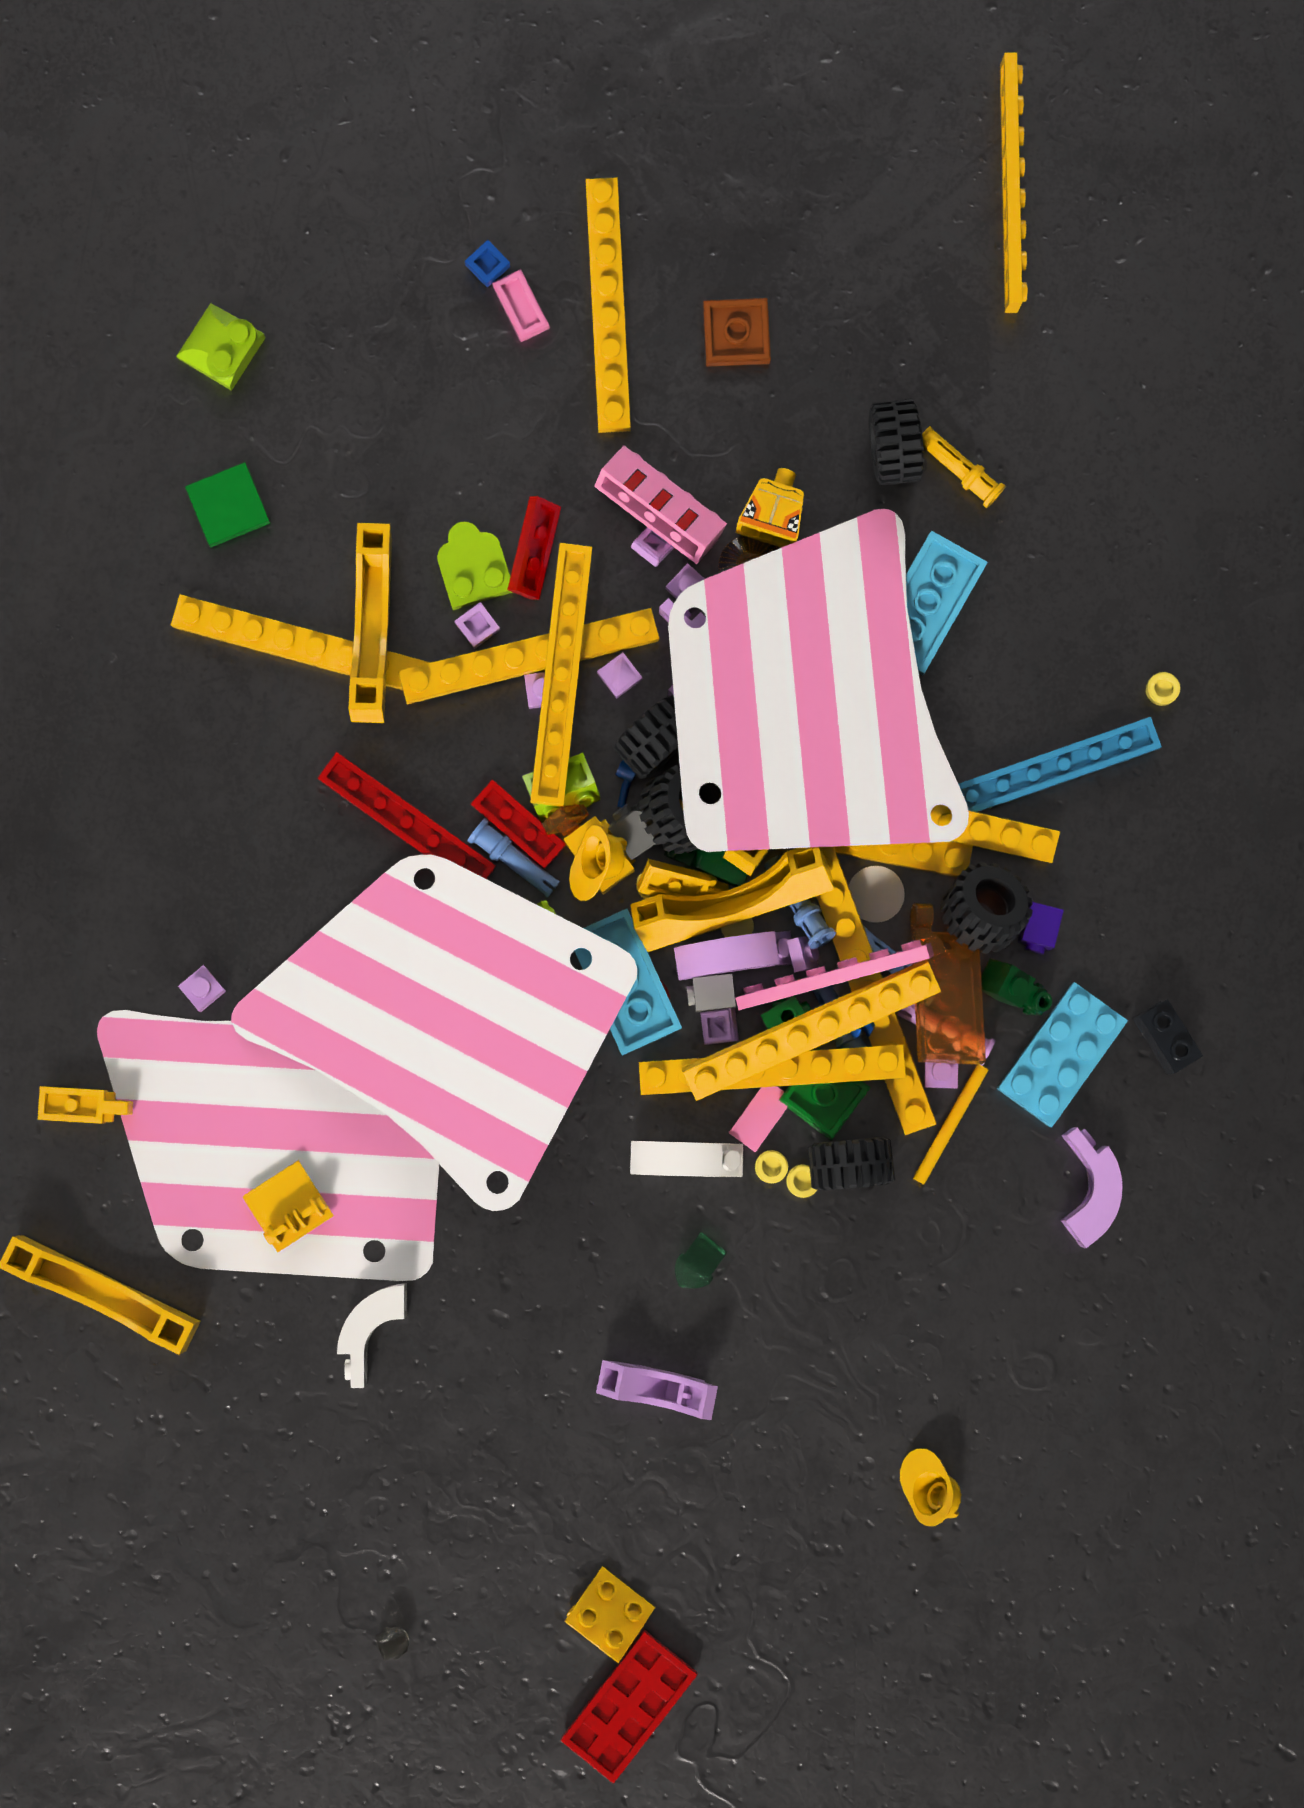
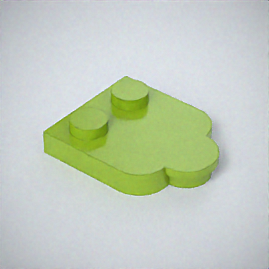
M470 522L455 524L449 531V542L439 549L437 555L452 609L457 610L513 593L507 590L510 574L498 538L488 532L480 533L478 528Z

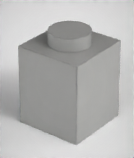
M732 974L692 978V986H686L688 1006L695 1005V1012L736 1007Z

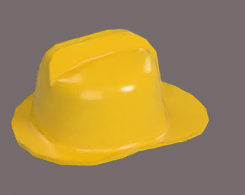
M592 825L587 829L570 869L569 882L574 897L580 901H588L595 896L604 880L614 878L621 873L624 867V853L627 846V841L624 838L607 834L599 825Z
M918 1448L909 1452L900 1468V1483L918 1521L925 1526H936L947 1518H956L959 1515L958 1508L962 1496L960 1486L956 1480L948 1475L941 1460L934 1452Z

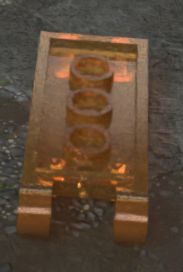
M913 903L910 911L912 941L920 939L922 945L931 943L934 956L927 959L941 990V992L915 1003L918 1062L982 1065L986 1062L980 949H976L975 952L969 950L967 944H959L956 941L958 938L955 935H950L949 932H932L931 927L934 919L932 904ZM943 943H949L951 948L949 950L945 949Z

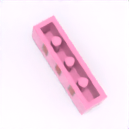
M623 446L601 469L594 486L695 564H698L715 545L727 524L718 514L710 511L694 499L689 492L682 490L669 480L664 473L657 471L644 461L639 454L632 452L626 446Z

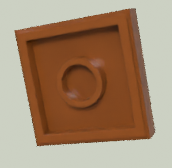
M768 298L703 301L706 367L770 364Z

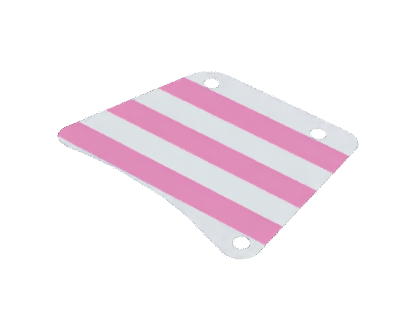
M889 509L873 510L687 587L680 593L670 611L668 631L684 822L688 838L698 849L706 852L950 842L958 838L965 831L969 819L967 803L937 738L921 689L907 609L905 531L902 520L895 512ZM696 607L705 613L706 621L700 628H691L685 623L684 614L689 608ZM710 782L720 788L721 798L718 802L706 804L701 800L699 789L703 784ZM936 805H945L951 810L952 820L948 825L939 826L932 821L931 810Z
M416 855L400 860L239 1001L231 1015V1022L235 1031L246 1040L269 1048L317 1070L385 1113L417 1140L475 1203L491 1211H501L512 1207L520 1200L636 981L637 966L630 953L619 946L445 858L435 855ZM422 868L432 870L435 875L433 886L426 890L419 889L414 883L416 872ZM578 948H585L592 955L590 966L584 970L575 969L570 963L572 952ZM494 1171H501L508 1177V1187L500 1194L492 1193L487 1187V1178Z
M130 1010L111 1011L101 1018L97 1027V1038L113 1091L116 1092L115 1098L116 1100L133 1101V1115H121L150 1216L160 1244L174 1259L184 1265L199 1269L389 1281H413L421 1278L429 1271L433 1264L439 1163L417 1140L389 1116L317 1070L269 1048L246 1040L235 1031L231 1021H201L152 1015ZM299 1160L334 1216L280 1252H277L274 1246L270 1245L263 1235L265 1233L242 1196ZM189 1229H196L203 1235V1245L196 1251H188L182 1245V1235ZM371 1240H378L385 1247V1256L378 1262L368 1261L363 1254L364 1246Z

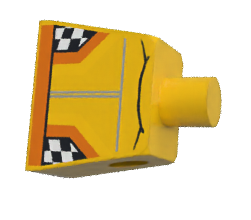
M779 468L774 481L765 478L759 480L738 519L735 533L781 548L797 542L804 492L793 487L796 477L793 471Z

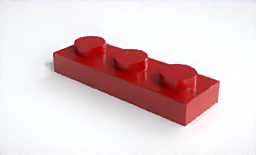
M529 496L507 590L530 600L540 599L561 506L539 496Z
M491 780L471 803L472 807L504 835H507L513 843L544 870L566 846L559 837L494 780Z

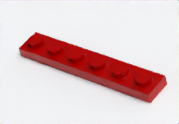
M338 752L335 753L317 779L423 855H435L445 858L487 880L497 866Z

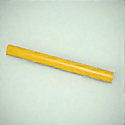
M979 1064L974 1068L913 1177L914 1180L923 1185L926 1183L989 1071L987 1068Z

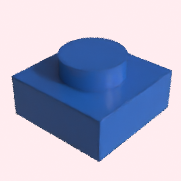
M489 240L465 260V266L487 288L511 267L510 262Z

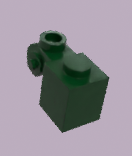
M991 958L975 987L999 1002L1023 1008V1013L1027 1015L1041 1016L1052 1005V995L1047 993L1042 984H1034L1035 978L1012 964Z

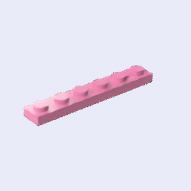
M919 939L901 944L902 951L890 954L888 948L869 953L870 960L858 963L857 958L854 957L837 962L838 968L827 972L825 966L805 971L807 975L805 978L795 980L792 974L774 979L775 986L763 989L762 983L743 988L744 994L735 997L738 1010L929 959L934 956L931 943L922 945Z

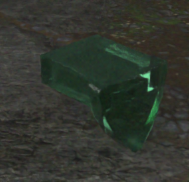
M700 1232L685 1254L681 1253L676 1260L675 1275L678 1285L682 1288H701L710 1284L713 1279L712 1273L727 1252Z

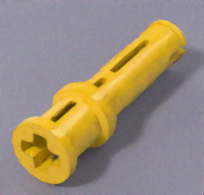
M931 426L922 433L923 448L962 480V488L965 490L970 489L983 500L984 507L988 508L1006 487L1003 483L998 484L984 472L985 467L982 465L971 463L935 432Z

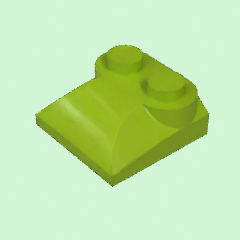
M210 303L176 357L232 391L266 337L264 333L254 328L249 321L239 319Z

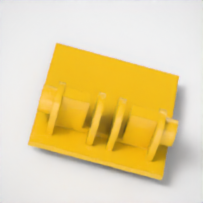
M299 1160L242 1196L265 1233L263 1235L270 1245L274 1246L277 1252H280L334 1216Z
M602 1566L576 1605L571 1607L564 1622L619 1663L656 1607Z

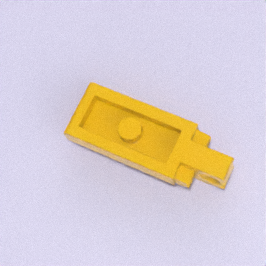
M648 859L637 884L638 892L651 896L659 894L700 896L729 890V885L718 881L715 876Z
M40 1086L38 1120L104 1124L106 1122H114V1114L133 1115V1101L115 1100L116 1092H108V1090Z

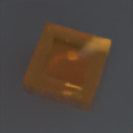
M584 804L561 806L542 825L547 835L562 833L563 836H566L580 827L579 824L589 816V813Z

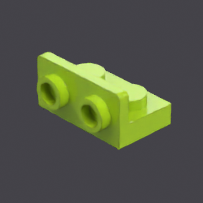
M583 753L569 758L563 807L533 803L541 823L558 819L563 814L579 808H587L601 799ZM534 772L522 776L530 798Z

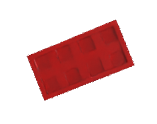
M644 1629L565 1731L560 1741L614 1784L698 1675L697 1671Z

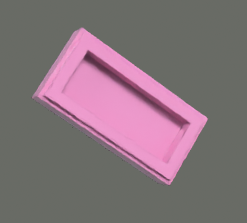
M521 269L492 283L520 342L550 329Z
M761 1087L728 1133L756 1152L788 1108L779 1101L784 1091L779 1087Z

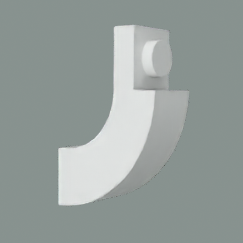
M631 1141L630 1174L743 1177V1144Z
M407 1283L391 1285L374 1292L362 1300L346 1319L339 1336L337 1354H350V1359L345 1360V1380H351V1388H364L368 1385L367 1350L369 1339L374 1330L386 1321L405 1319L407 1317Z

